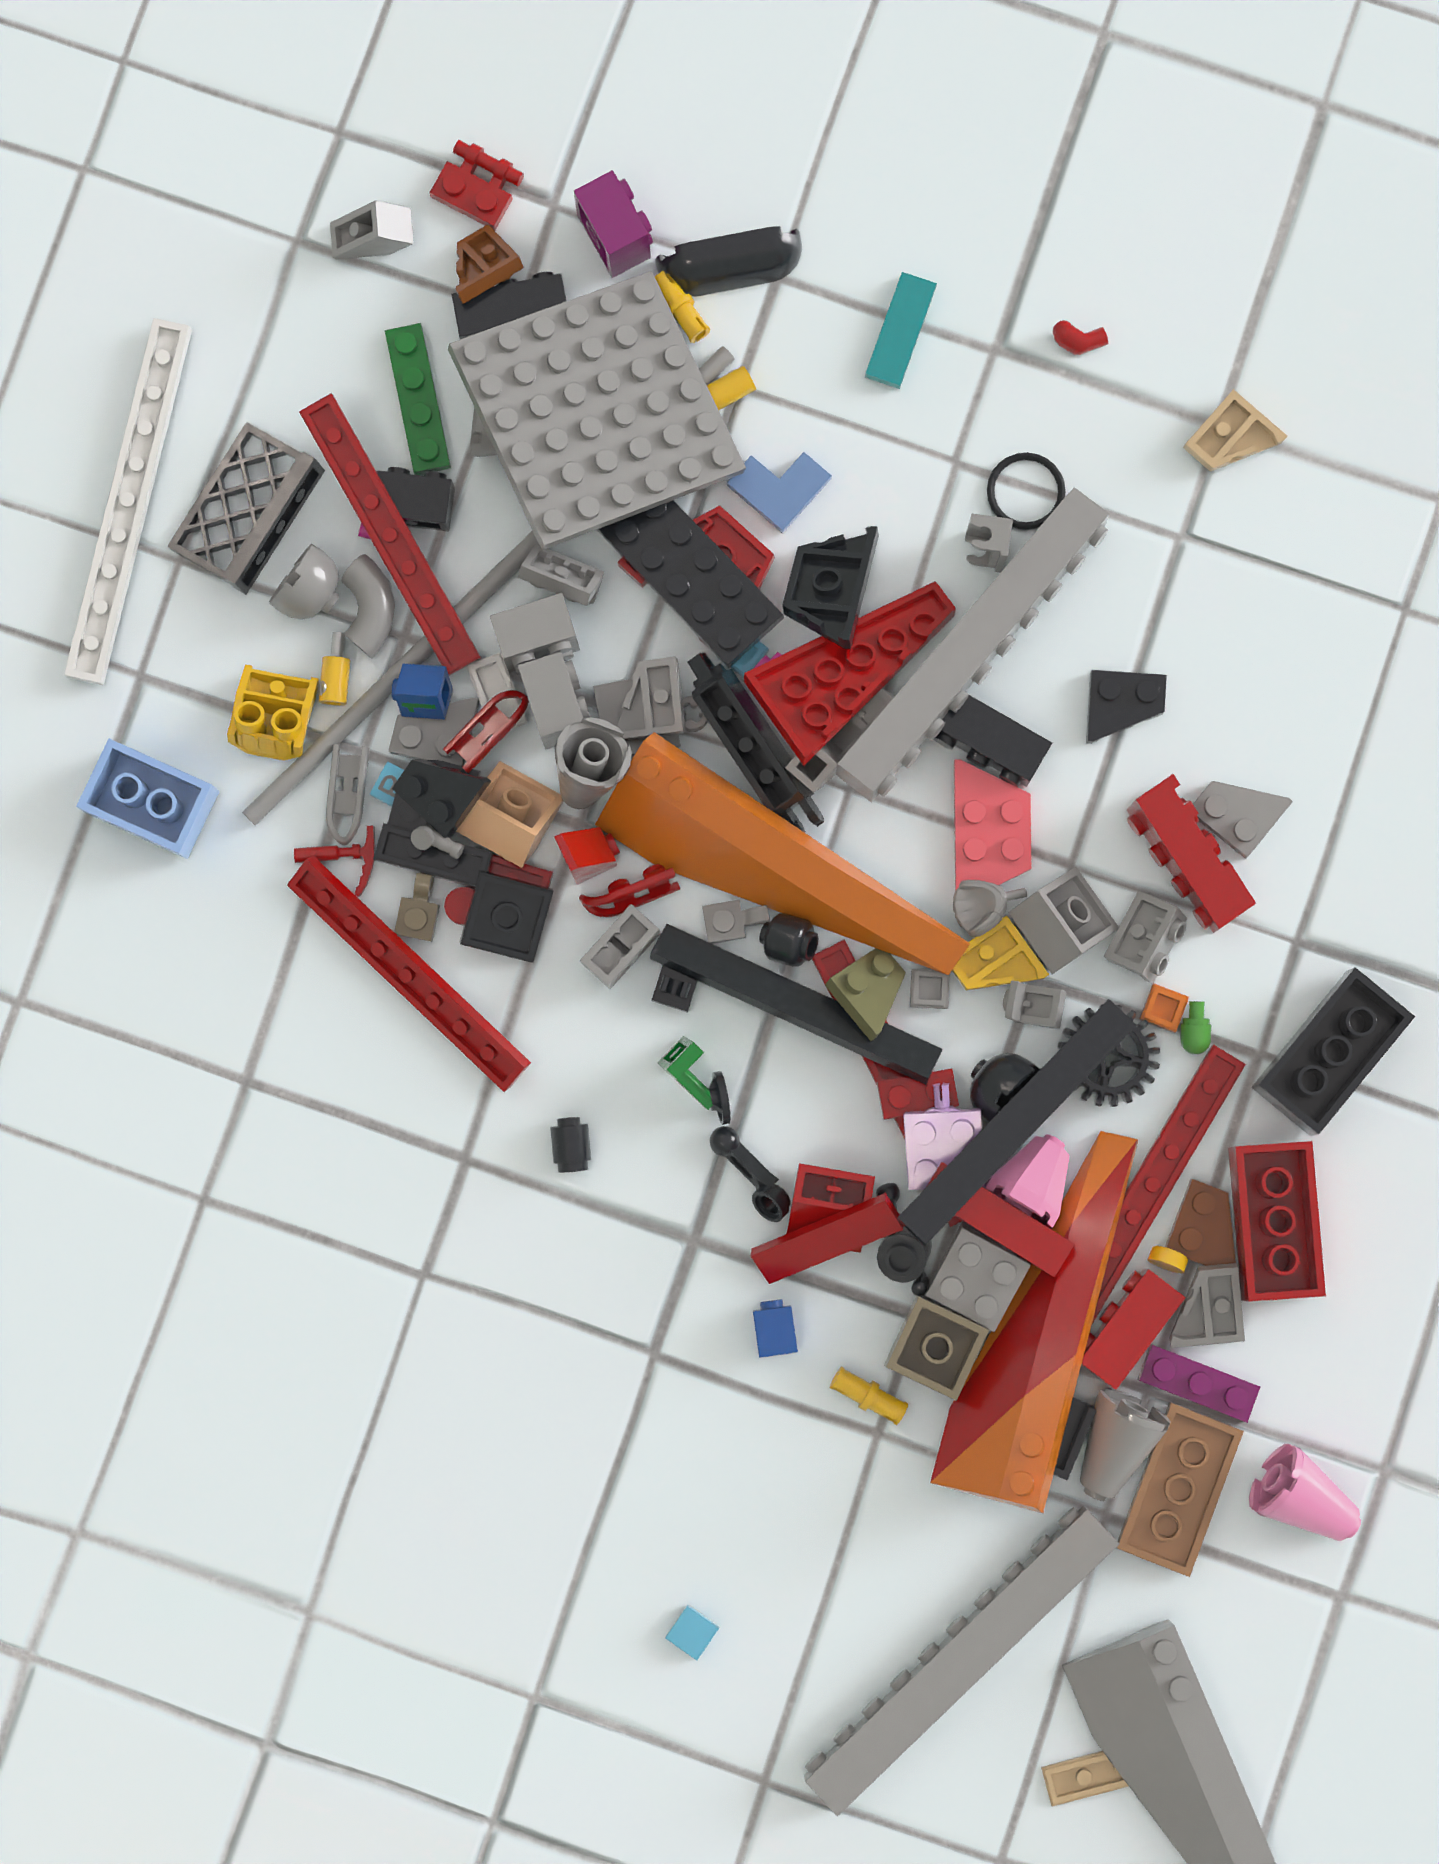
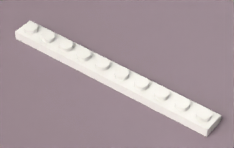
M153 318L64 672L67 678L104 685L192 332L189 325Z

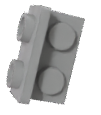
M535 544L521 564L517 578L525 580L537 588H544L556 594L563 593L567 600L587 606L589 603L593 604L597 598L604 571L548 548L542 550L540 545Z
M1138 890L1104 957L1109 962L1140 975L1145 981L1153 984L1157 976H1161L1166 970L1169 962L1168 955L1174 943H1178L1184 936L1187 917L1177 906Z

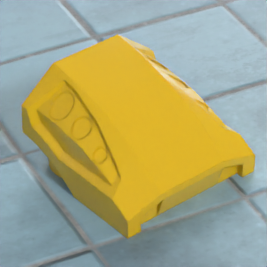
M245 664L235 695L232 716L227 732L228 742L247 754L282 761L302 756L306 730L317 696L319 678L311 677L310 680L256 670L253 669L252 665Z

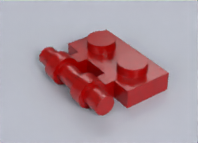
M458 140L453 148V153L463 158L464 161L461 167L448 161L446 162L429 192L430 196L485 226L489 224L496 231L513 200L512 194L502 190L506 181L518 187L524 178V173L513 168V163L504 158L498 160L484 153L483 147L475 143L469 145ZM477 166L493 174L490 182L473 175Z

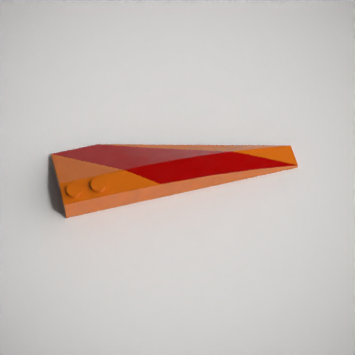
M1100 1131L1062 1201L1060 1215L1051 1229L1075 1245L1055 1277H1052L1033 1264L1029 1267L995 1332L991 1331L976 1358L957 1401L954 1400L950 1406L930 1481L931 1484L1044 1513L1138 1139Z

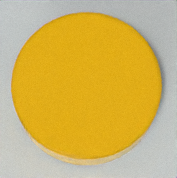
M1154 1246L1151 1248L1148 1262L1162 1269L1183 1274L1188 1259L1185 1255L1175 1250Z

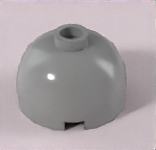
M311 543L295 562V566L288 576L284 577L269 601V604L275 607L276 610L290 618L301 620L312 618L320 610L328 613L340 597L335 592L339 582V573L334 561L323 550Z

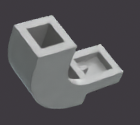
M883 687L804 766L795 755L785 768L812 792L818 791L836 775L837 763L895 696Z

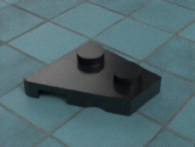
M1091 670L1086 744L1095 743L1099 739L1162 715L1165 712L1167 675Z
M414 759L410 761L392 787V790L444 838H448L454 835L489 786L491 780L484 776L475 777L461 773V770L452 767H440L434 762Z

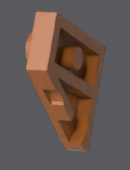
M489 224L457 242V255L459 259L456 262V272L459 277V285H456V292L460 301L464 304L499 282L508 280L513 274L524 268L519 255Z
M1190 1179L1165 1247L1180 1252L1188 1260L1203 1266L1236 1263L1228 1192L1195 1179Z

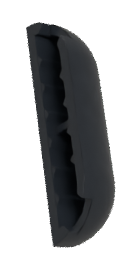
M773 226L674 246L675 254L670 256L659 254L656 257L658 273L664 271L666 274H669L684 293L690 294L692 297L775 282L789 275L798 264L802 251L800 232L798 229L790 231L791 233H782L780 226Z

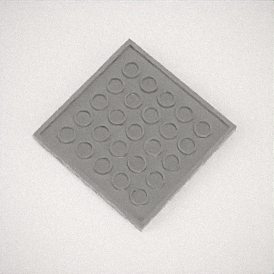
M652 271L449 343V354L542 550L743 474L746 469Z

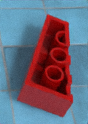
M1172 774L1138 797L1126 810L1130 815L1126 819L1136 835L1139 837L1144 835L1152 846L1148 850L1154 861L1160 867L1165 865L1174 877L1170 882L1176 892L1182 898L1187 896L1196 908L1192 913L1198 923L1204 929L1209 927L1214 933L1254 906L1256 902L1232 864L1228 860L1222 863L1219 860L1218 855L1221 854V849L1212 833H1209L1206 829L1200 830L1197 825L1199 823L1197 817L1199 813L1190 800L1186 801L1184 798L1179 797L1175 789L1181 784L1175 775Z

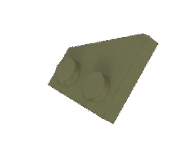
M875 948L831 977L825 986L868 1039L873 1041L880 1034L906 972L890 953Z

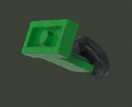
M683 1036L660 1059L658 1064L705 1109L709 1110L711 1108V1111H717L721 1125L730 1124V1104L723 1073L721 1071L713 1072L712 1081L707 1088L689 1070L704 1052L693 1041Z

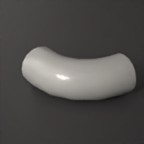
M363 554L350 564L341 579V582L354 594L358 604L357 617L344 635L372 659L392 630L395 601L387 577L368 555Z

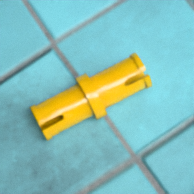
M664 271L658 273L655 279L674 318L689 338L690 343L702 340L709 334L710 327L706 325L693 306L695 303L694 299L690 294H685L669 274H666Z
M842 1366L836 1372L829 1387L859 1403L858 1408L864 1411L870 1409L890 1420L895 1425L900 1423L908 1408L907 1402H903L881 1390L879 1383L873 1380L869 1383L847 1371Z

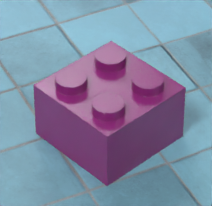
M611 170L573 190L577 216L612 278L651 258L650 244L653 243L650 232L652 227L642 210L636 212L632 202L635 198L625 178L619 181L615 172Z

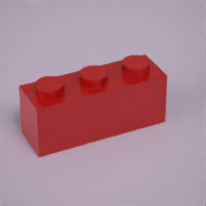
M1143 1269L1141 1273L1135 1270L1122 1286L1126 1293L1117 1304L1111 1301L1098 1318L1103 1322L1094 1335L1090 1332L1081 1365L1115 1390H1117L1186 1298L1149 1269Z

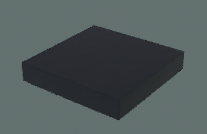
M479 870L460 937V944L533 963L554 892L553 889Z

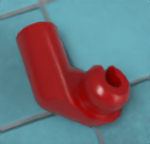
M1061 320L1054 325L1052 330L1055 342L1074 355H1081L1109 344L1103 327L1084 333L1071 325L1069 321Z

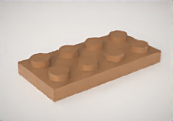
M1169 1402L1165 1415L1171 1423L1168 1431L1150 1452L1117 1540L1120 1544L1116 1548L1190 1577L1244 1431Z

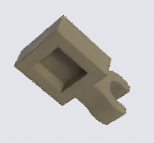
M421 873L416 874L413 899L401 897L394 933L400 936L433 942L440 908L439 904L429 903L434 877Z

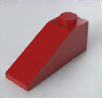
M600 827L565 832L554 836L577 885L618 866L614 857L620 854L618 846L612 834L609 833L604 836Z

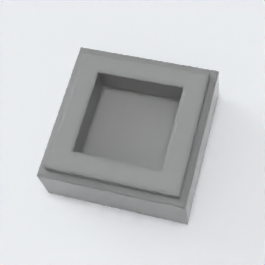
M912 969L910 1007L948 1009L950 974L946 975L930 969Z

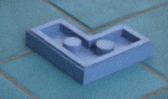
M803 452L779 479L751 455L744 463L746 469L743 474L730 478L727 486L783 534L832 479V475Z

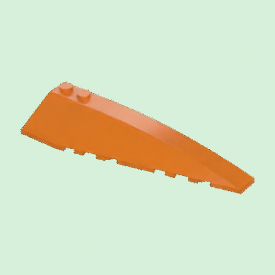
M655 732L648 736L640 745L631 760L627 774L617 783L595 823L597 827H600L608 834L611 833L616 840L652 864L662 865L665 870L673 867L675 874L758 905H767V908L777 912L809 920L812 925L946 975L951 973L970 945L969 942Z

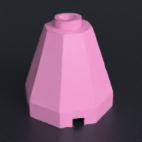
M1046 1134L1044 1138L1035 1136L988 1180L984 1188L1052 1229L1060 1215L1070 1156L1064 1149L1065 1144L1052 1135Z

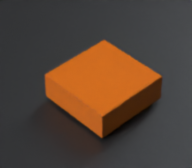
M1153 983L1139 1020H1146L1149 1024L1176 1033L1189 997Z

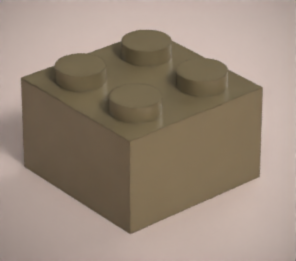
M916 1296L884 1366L957 1401L989 1330Z

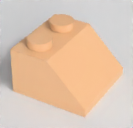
M500 761L487 776L491 783L456 832L522 868L539 846L561 807L563 799L561 794Z

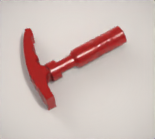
M367 826L366 842L363 847L360 844H352V847L339 848L337 845L294 848L295 863H304L311 856H315L319 861H335L340 857L353 856V859H361L363 857L365 864L362 865L363 875L360 876L359 886L355 890V895L360 897L367 887L374 865L375 826Z

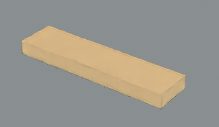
M1103 1751L1041 1767L1052 1807L1129 1787Z

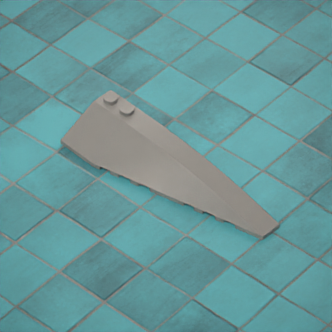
M1170 1620L1162 1621L1062 1665L1093 1739L1187 1864H1276L1177 1629Z

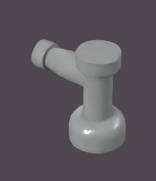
M428 822L426 826H419L411 833L413 845L420 850H426L433 845L439 850L450 853L449 855L455 859H458L463 852V845L453 842L449 837L444 838Z

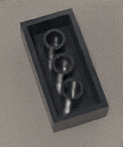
M1356 967L1344 973L1251 1088L1309 1136L1319 1135L1411 1023L1415 1015Z

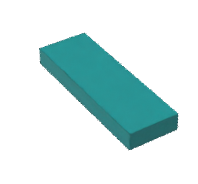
M905 272L901 273L867 367L865 378L900 389L937 283Z

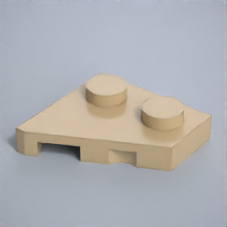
M1233 389L1186 442L1183 448L1211 472L1279 445L1287 438V435Z

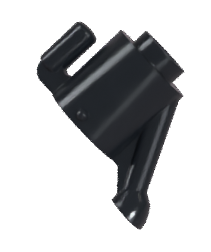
M895 1183L881 1185L876 1190V1196L886 1193L897 1210L896 1203L900 1197L899 1187ZM905 1227L901 1231L884 1237L877 1253L879 1269L884 1276L892 1281L901 1283L913 1281L912 1293L916 1296L924 1295L929 1285V1278L926 1276L924 1269L931 1254L932 1241L930 1240L924 1246Z

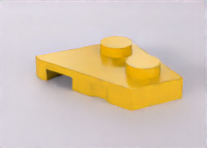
M1007 915L994 928L969 941V947L952 970L966 991L1007 985L1011 981L1027 982L1041 980L1049 975Z

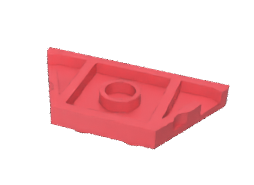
M961 759L954 760L955 890L959 888L961 881L970 879L990 882L1000 886L1002 883L1016 878L1032 868L1031 794Z

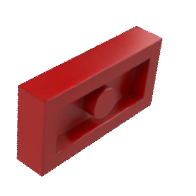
M952 1068L932 1072L926 1085L908 1076L876 1082L883 1120L903 1117L905 1112L925 1111L935 1107L933 1084L940 1083L941 1098L942 1084L948 1083L950 1106H959Z

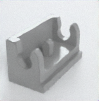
M972 513L966 529L965 541L971 543L978 550L986 551V553L981 557L967 555L966 560L972 565L995 568L994 572L1001 573L1009 554L1013 519Z

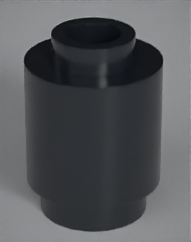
M580 1117L557 1119L558 1126L550 1127L553 1163L557 1164L558 1173L588 1170V1161L591 1160L588 1124H580Z

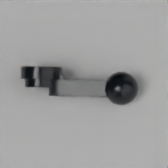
M728 1126L716 1128L709 1139L712 1151L719 1156L726 1157L756 1187V1191L752 1195V1203L758 1213L771 1222L781 1221L789 1212L791 1200L787 1192L775 1184L779 1179L770 1173L740 1142L739 1135L733 1128Z

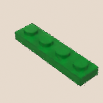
M417 323L384 330L413 472L415 475H423L427 471L437 472L451 469L422 325Z

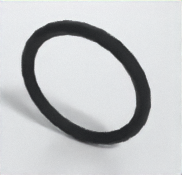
M1026 452L1008 456L999 462L993 469L987 484V498L994 514L997 517L1012 519L1003 513L995 499V483L1002 470L1014 462L1023 460L1035 461L1050 470L1057 483V501L1053 509L1039 520L1022 522L1013 519L1012 527L1023 530L1039 528L1065 498L1066 494L1065 482L1055 464L1039 454Z

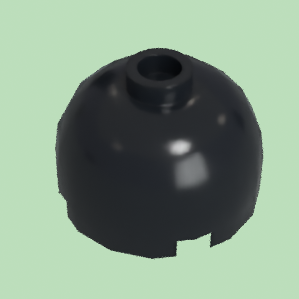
M1013 1053L999 1054L988 1061L985 1059L981 1060L971 1073L973 1081L970 1087V1101L973 1108L981 1109L982 1120L988 1124L1037 1074L1040 1068L1030 1060Z

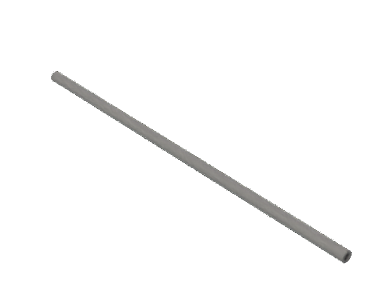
M724 346L719 348L699 368L706 385L710 384L735 360L734 356ZM533 530L454 606L462 623L468 620L520 569L521 564L534 545H539ZM424 635L302 756L298 757L242 812L255 826L333 751V744H340L391 694L393 680L399 678L402 664L421 665L434 653L426 636Z

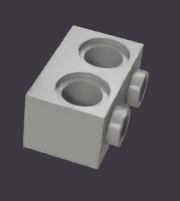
M630 904L580 959V962L606 987L611 989L661 934L660 929Z

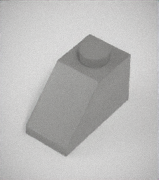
M375 200L330 222L332 257L334 259L391 255L412 245L411 209Z

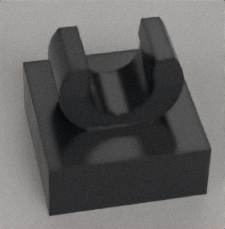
M663 965L651 1001L688 1013L698 981Z

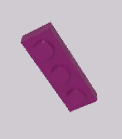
M1152 1344L1149 1346L1137 1379L1248 1423L1260 1390L1258 1385Z

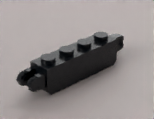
M705 652L699 653L687 661L697 680L692 682L696 688L691 692L694 701L763 805L804 833L806 831L802 823L792 810L796 806L800 805L813 825L818 827L824 823L821 811L811 798L814 792L785 768L792 760L734 671L732 669L726 670L721 663L715 666Z

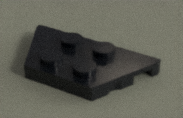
M877 526L865 528L866 534L846 540L844 535L841 534L828 538L824 542H812L798 546L782 604L784 615L842 648L851 649L879 537Z

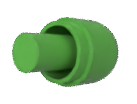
M1189 1001V1018H1183V1023H1181V1045L1191 1054L1205 1052L1211 1043L1212 1025L1210 1024V1019L1204 1018V1001Z

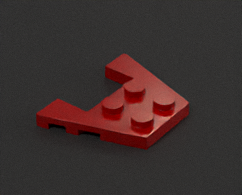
M720 505L693 519L706 535L760 590L775 559L774 553ZM623 557L617 562L618 566L639 586L643 588L647 584Z

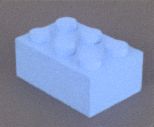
M109 738L76 807L95 818L188 859L219 794V790L212 784Z

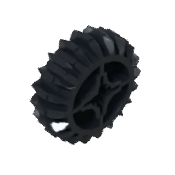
M1116 1005L1122 1011V1006ZM1091 1008L1084 1010L1085 1018L1088 1021L1095 1014ZM1131 1010L1127 1016L1133 1021L1136 1017V1012ZM1078 1016L1071 1020L1078 1030L1085 1024ZM1146 1020L1139 1022L1129 1034L1135 1042L1138 1056L1126 1052L1121 1047V1044H1119L1112 1051V1054L1122 1059L1110 1062L1111 1066L1107 1068L1104 1060L1097 1067V1084L1088 1077L1080 1084V1086L1085 1088L1080 1097L1082 1101H1087L1091 1094L1095 1093V1106H1102L1105 1096H1108L1110 1107H1117L1118 1094L1128 1104L1133 1101L1130 1089L1139 1096L1145 1093L1144 1087L1139 1083L1140 1080L1148 1084L1154 1082L1155 1078L1148 1074L1146 1070L1159 1069L1160 1064L1156 1061H1150L1149 1056L1159 1054L1160 1048H1148L1147 1042L1156 1039L1157 1036L1154 1032L1143 1036L1141 1030L1147 1027L1148 1022ZM1064 1028L1062 1034L1070 1039L1077 1031ZM1059 1042L1057 1048L1061 1049L1067 1042ZM1117 1066L1136 1068L1133 1076L1125 1084L1118 1087H1108L1109 1080L1112 1078L1114 1069Z

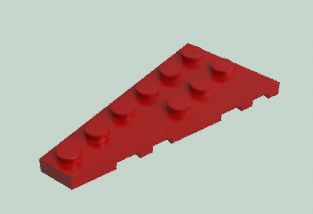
M934 581L858 618L851 649H844L825 637L820 636L745 672L743 682L804 766L954 617L956 607L938 583Z

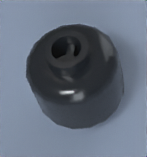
M784 913L777 914L771 922H765L759 936V941L763 944L764 953L769 960L791 967H799L805 961H810L815 955L819 940L818 934L814 932V927L809 920Z

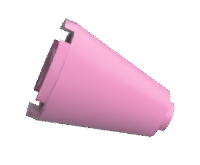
M1284 1444L1265 1460L1261 1467L1267 1470L1262 1481L1255 1478L1251 1486L1249 1495L1251 1509L1261 1516L1337 1541L1351 1538L1356 1534L1361 1524L1359 1508L1300 1448Z

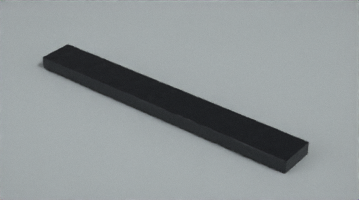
M666 924L651 951V960L925 1085L942 1053V1048L887 1023H884L880 1034L873 1041H870L837 1000L672 925Z
M1108 999L897 1217V1220L925 1246L1137 1025Z

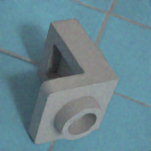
M1011 981L1010 988L1005 992L1003 998L1005 1018L1017 1023L1060 1029L1067 992L1062 989L1026 985L1019 981Z

